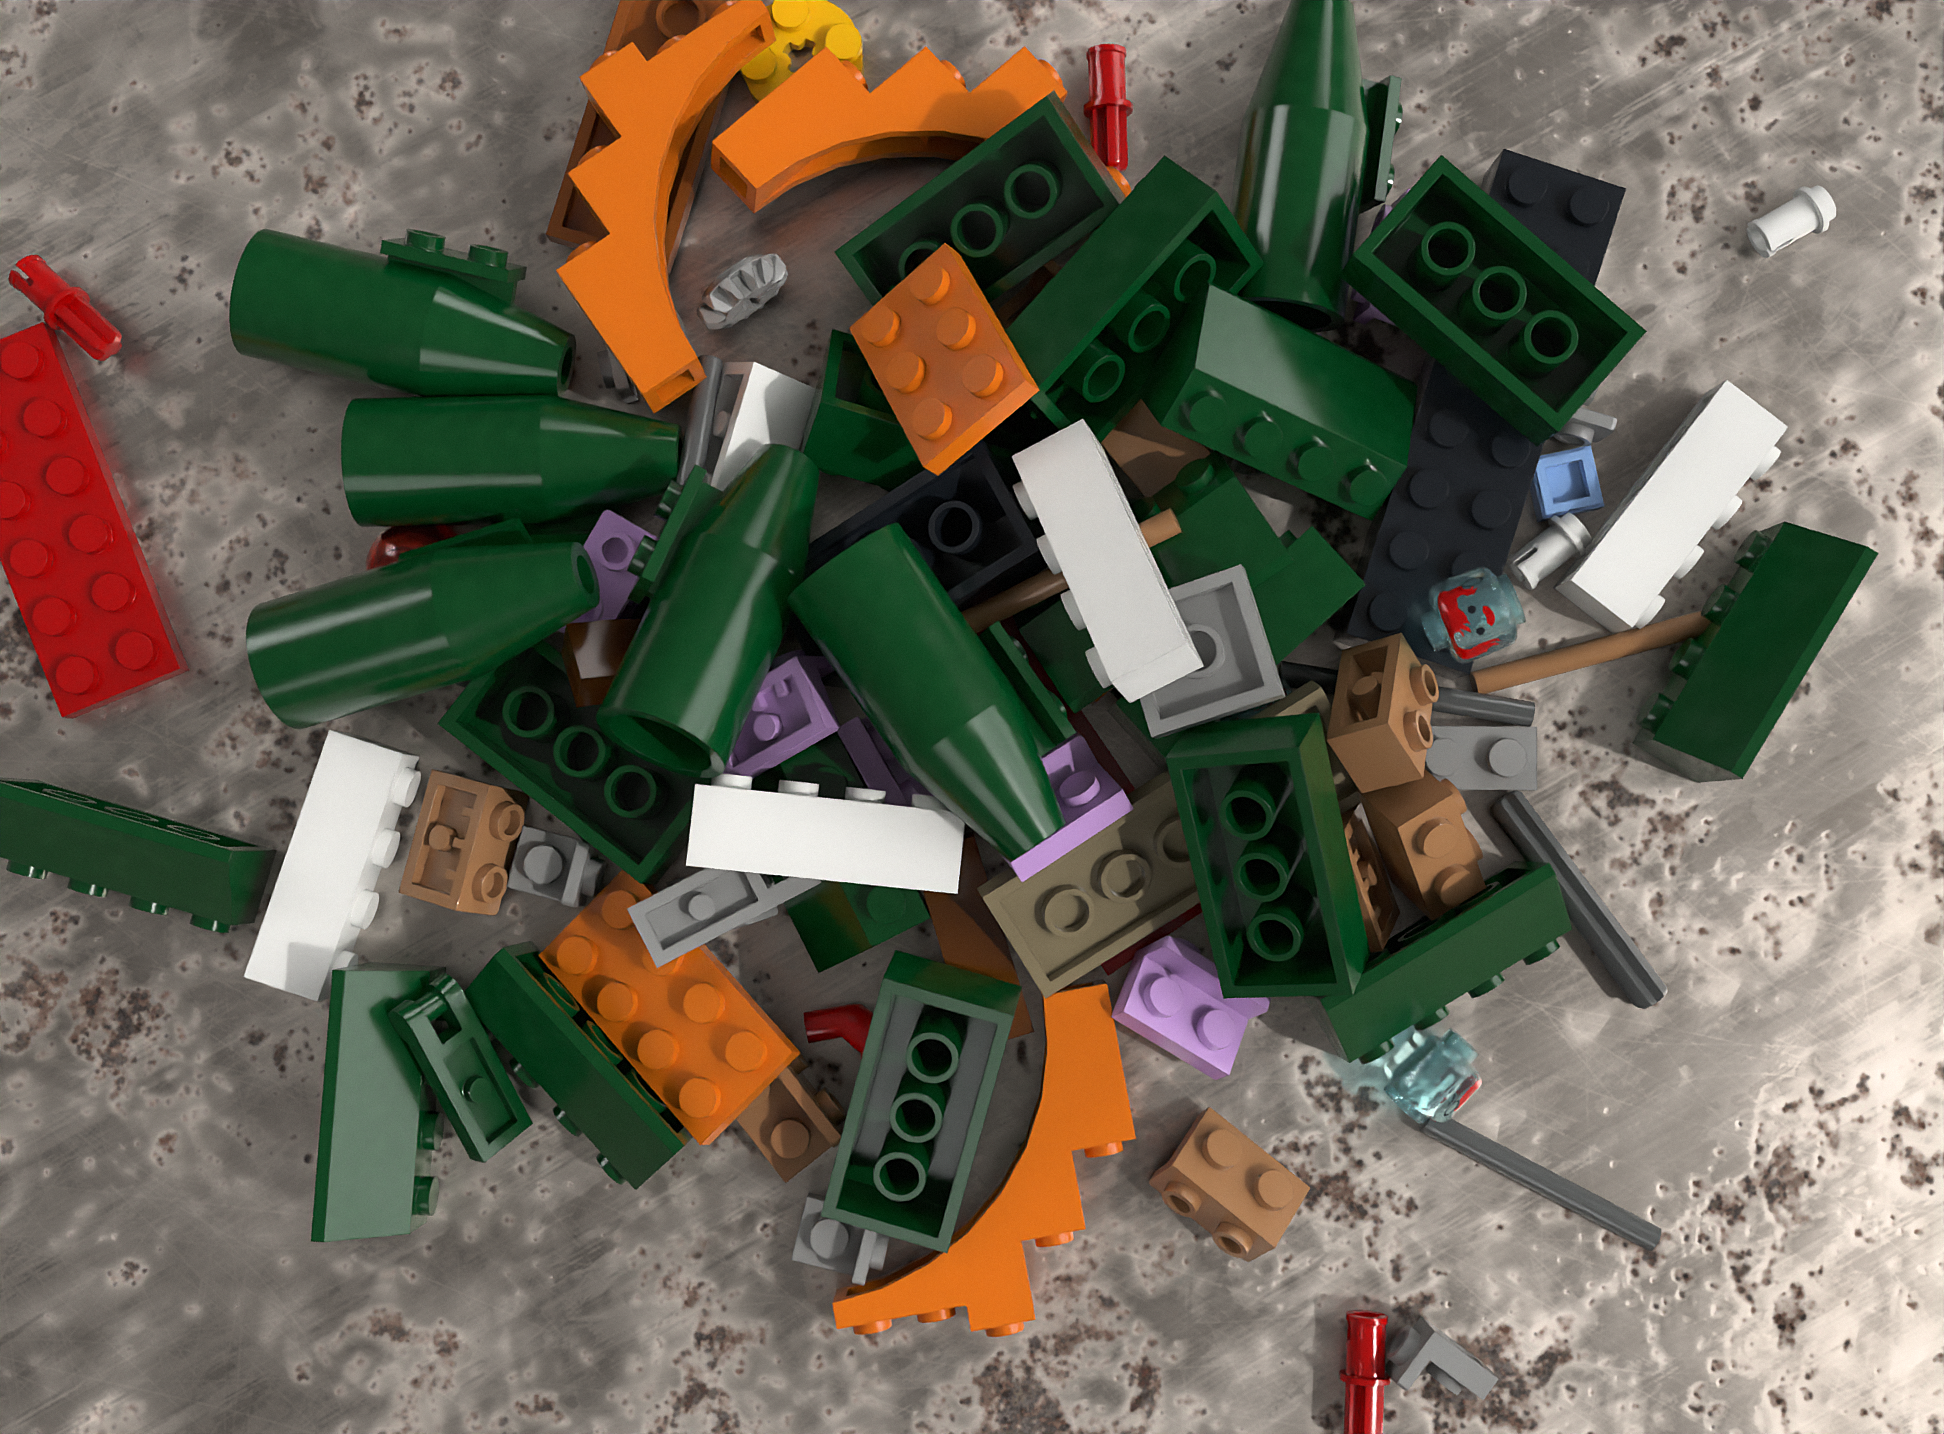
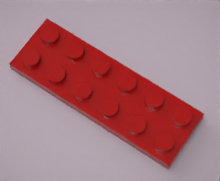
M41 322L0 339V561L61 717L73 719L189 671V668L56 332L46 323Z

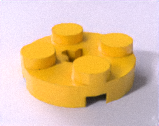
M774 0L772 4L766 7L769 10L776 41L740 69L748 91L756 104L794 73L790 71L792 63L788 56L793 49L801 50L803 47H809L813 49L812 56L814 57L823 48L827 47L840 61L847 60L851 62L864 76L861 35L849 16L827 0Z

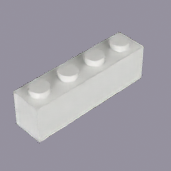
M723 362L705 465L707 472L703 482L723 491L761 446L765 444H782L799 450L801 440L804 437L815 388L756 362Z
M1728 380L1706 392L1592 537V542L1585 547L1586 555L1580 559L1576 558L1553 588L1612 634L1633 628L1634 625L1639 629L1646 626L1663 606L1665 599L1659 593L1672 576L1681 579L1702 556L1704 549L1697 544L1712 526L1716 530L1720 529L1738 510L1742 500L1736 494L1749 477L1754 481L1759 479L1777 460L1781 450L1774 445L1787 430L1788 426Z
M1084 419L1013 455L1012 459L1022 479L1013 485L1014 492L1027 517L1030 520L1038 517L1045 535L1036 539L1038 547L1052 573L1056 575L1063 572L1070 590L1062 593L1061 599L1075 627L1079 631L1086 627L1095 647L1085 651L1101 686L1106 688L1113 684L1126 700L1131 703L1203 667L1204 665L1105 451Z
M329 730L244 974L245 978L314 1001L330 999L332 970L358 965V954L352 952L360 929L365 930L369 927L377 911L379 893L373 891L381 867L388 868L396 855L400 842V833L394 830L402 806L409 807L417 794L421 773L415 769L420 756L350 733Z
M721 774L717 777H712L711 786L695 784L686 866L958 894L965 822L935 796L912 794L911 807L885 804L886 791L846 787L845 800L818 797L819 784L779 780L778 793L751 790L752 777Z

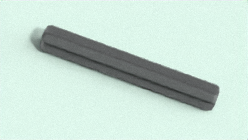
M1518 790L1510 791L1496 800L1490 807V813L1526 861L1550 863L1557 875L1569 919L1632 1004L1638 1008L1646 1009L1660 1001L1667 994V986L1523 793Z

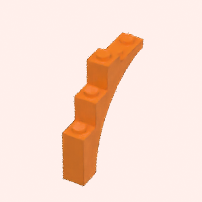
M730 0L725 2L712 13L707 22L687 35L672 37L648 61H646L632 41L619 51L613 50L602 54L592 63L589 71L579 76L592 106L614 135L616 141L610 145H600L588 151L580 159L577 167L568 172V175L580 198L607 236L598 242L589 241L577 247L570 253L566 263L556 269V272L654 414L707 378L697 355L682 331L669 291L665 252L669 195L683 151L707 107L742 67L776 41L769 10L761 0Z
M925 46L871 93L868 91V85L861 72L851 62L847 60L840 61L825 47L712 141L711 169L753 213H756L792 187L839 167L882 158L938 157L958 161L1053 90L1062 103H1064L1068 92L1063 87L1062 80L1057 71L1045 60H1037L1025 46L971 92L966 89L965 81L956 67L947 60L940 61ZM1105 166L1125 197H1127L1131 193V188L1125 177L1117 169Z
M1104 979L1065 986L1046 999L1041 993L1045 1047L1040 1091L1025 1138L998 1186L973 1216L953 1233L948 1253L932 1249L925 1255L884 1276L865 1281L864 1286L853 1284L836 1289L832 1305L837 1329L853 1327L854 1334H872L892 1327L891 1319L917 1315L918 1322L920 1323L937 1322L955 1316V1308L961 1306L967 1307L971 1332L985 1329L986 1336L1002 1337L1018 1333L1024 1329V1322L1036 1320L1022 1241L1035 1239L1037 1247H1051L1074 1240L1073 1231L1084 1230L1086 1226L1072 1151L1084 1149L1085 1157L1088 1158L1108 1156L1123 1151L1122 1141L1136 1139L1115 1023L1111 1017L1112 1006L1109 990Z

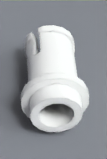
M1819 185L1813 188L1800 187L1794 191L1792 200L1761 218L1750 221L1747 224L1749 226L1747 228L1748 238L1754 249L1762 257L1769 258L1775 255L1778 250L1810 232L1819 234L1826 231L1829 227V221L1836 217L1835 203L1830 194Z
M1568 512L1561 518L1554 515L1548 520L1549 528L1515 554L1508 556L1506 561L1508 567L1520 582L1525 579L1523 584L1527 589H1534L1537 583L1574 556L1580 559L1586 555L1585 547L1592 542V538L1585 526L1573 514Z

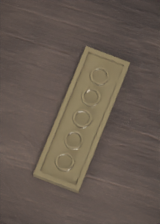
M1311 680L1250 719L1308 713L1320 714L1340 813L1343 814L1361 802L1357 793L1359 788L1326 740L1332 706L1322 687ZM1169 770L1164 771L1126 795L1134 808L1132 811L1024 882H1021L1010 867L977 888L1045 999L1200 903Z

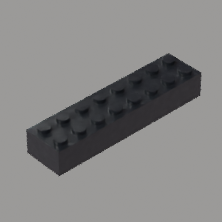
M1503 149L1486 171L1481 189L1595 286L1626 188ZM1426 353L1416 384L1418 389L1407 468L1371 522L1355 571L1366 585L1345 603L1333 641L1354 647L1402 633L1421 665L1427 664L1435 675L1454 680L1470 674L1475 657L1462 659L1455 653L1438 607L1439 593L1452 590L1466 582L1464 586L1474 585L1473 590L1477 588L1475 594L1469 596L1461 595L1457 598L1458 608L1465 613L1470 623H1465L1464 625L1470 628L1471 633L1460 628L1464 637L1460 632H1456L1454 640L1457 646L1463 649H1471L1479 645L1482 635H1478L1476 631L1479 627L1485 629L1487 618L1482 609L1483 606L1492 607L1545 442L1536 447L1429 353ZM1475 577H1483V580L1479 582L1481 579ZM1470 605L1476 607V611L1473 614L1467 610Z

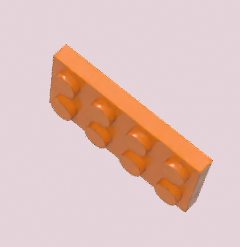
M622 869L538 956L699 1145H710L801 1052L705 944L658 968L656 967L627 908L653 896L658 891L652 884H640Z

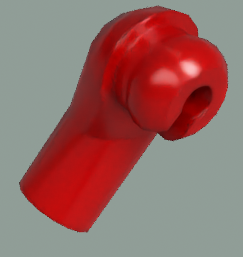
M852 1003L803 1013L809 1044L843 1038L855 1050L861 1053L862 1059L873 1017V1012L862 1004Z

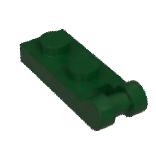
M446 973L440 974L425 986V994L416 1001L405 1000L389 1012L391 1025L398 1035L408 1043L471 1160L482 1163L487 1162L533 1124L469 1000L453 977ZM442 1014L449 1027L437 1035L431 1022Z

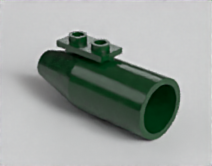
M1349 0L1290 1L1241 123L1230 212L1265 263L1236 295L1314 333L1331 331L1344 324L1349 284L1339 275L1354 253L1358 215L1386 202V197L1392 188L1395 175L1394 166L1391 163L1393 141L1403 115V108L1399 102L1402 78L1390 75L1380 82L1362 78L1354 7Z
M262 229L254 234L241 255L230 296V333L233 344L241 355L418 397L549 394L562 397L569 386L574 369L576 338L572 333L514 304L517 283L520 280H525L527 267L508 263V251L479 244H469L468 253L444 247L445 236L415 229H406L405 238L382 240L380 253L388 255V257L275 230Z
M550 394L354 398L346 409L342 427V477L349 510L355 522L361 527L494 525L519 517L534 544L578 542L584 546L605 510H610L621 516L622 505L663 495L670 481L676 482L684 437L682 427L679 424Z
M770 443L761 446L723 491L703 482L702 480L707 470L696 464L683 485L671 480L653 515L664 521L657 538L654 540L646 535L643 536L626 570L637 576L628 599L640 604L644 596L651 598V601L596 714V721L601 730L619 746L635 756L669 771L700 778L717 777L724 772L794 615V611L786 600L804 581L820 472L816 464L809 457L786 445Z
M516 517L400 553L396 562L256 605L248 617L246 627L248 659L257 687L271 711L287 726L294 729H304L483 676L597 607L600 601L599 582L594 565L587 551L580 543L534 544L520 518Z
M899 523L887 525L847 548L810 575L788 596L787 603L902 768L1009 862L1017 859L1066 824L1041 758L1044 754L1076 733L1067 720V712L1063 703L1054 693L1046 690L1030 667L1028 656L1023 646L1017 639L1007 634L999 621L989 626L979 636L976 635Z

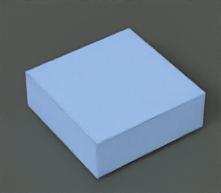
M1591 445L1540 456L1530 486L1537 522L1547 521L1554 515L1561 518L1568 512L1576 515L1599 510L1604 507Z

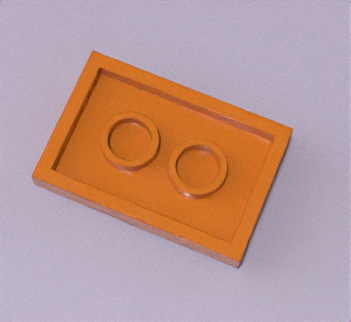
M946 243L939 247L849 327L922 466L937 476L1040 391L961 255Z

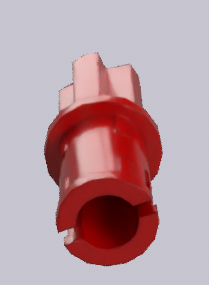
M1100 44L1090 47L1088 52H1086L1089 101L1083 106V115L1090 119V144L1103 164L1111 166L1122 173L1128 167L1127 117L1133 112V104L1126 99L1125 57L1127 54L1125 47L1121 45Z
M39 255L26 256L15 264L29 278L24 279L17 271L11 270L8 278L10 285L23 293L44 313V321L50 328L63 330L92 358L98 361H105L111 355L117 354L121 350V332L89 304L90 298L85 290L80 287H71Z
M1367 1310L1347 1311L1346 1368L1339 1371V1379L1345 1382L1344 1434H1383L1384 1386L1391 1383V1377L1385 1372L1386 1324H1388V1315Z

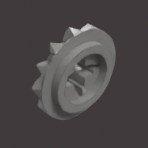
M776 253L766 255L755 254L740 260L721 273L706 288L702 295V302L697 309V316L709 330L731 328L742 319L747 320L753 312L764 308V304L769 299L778 295L780 287L785 284L789 275L786 270L787 266Z

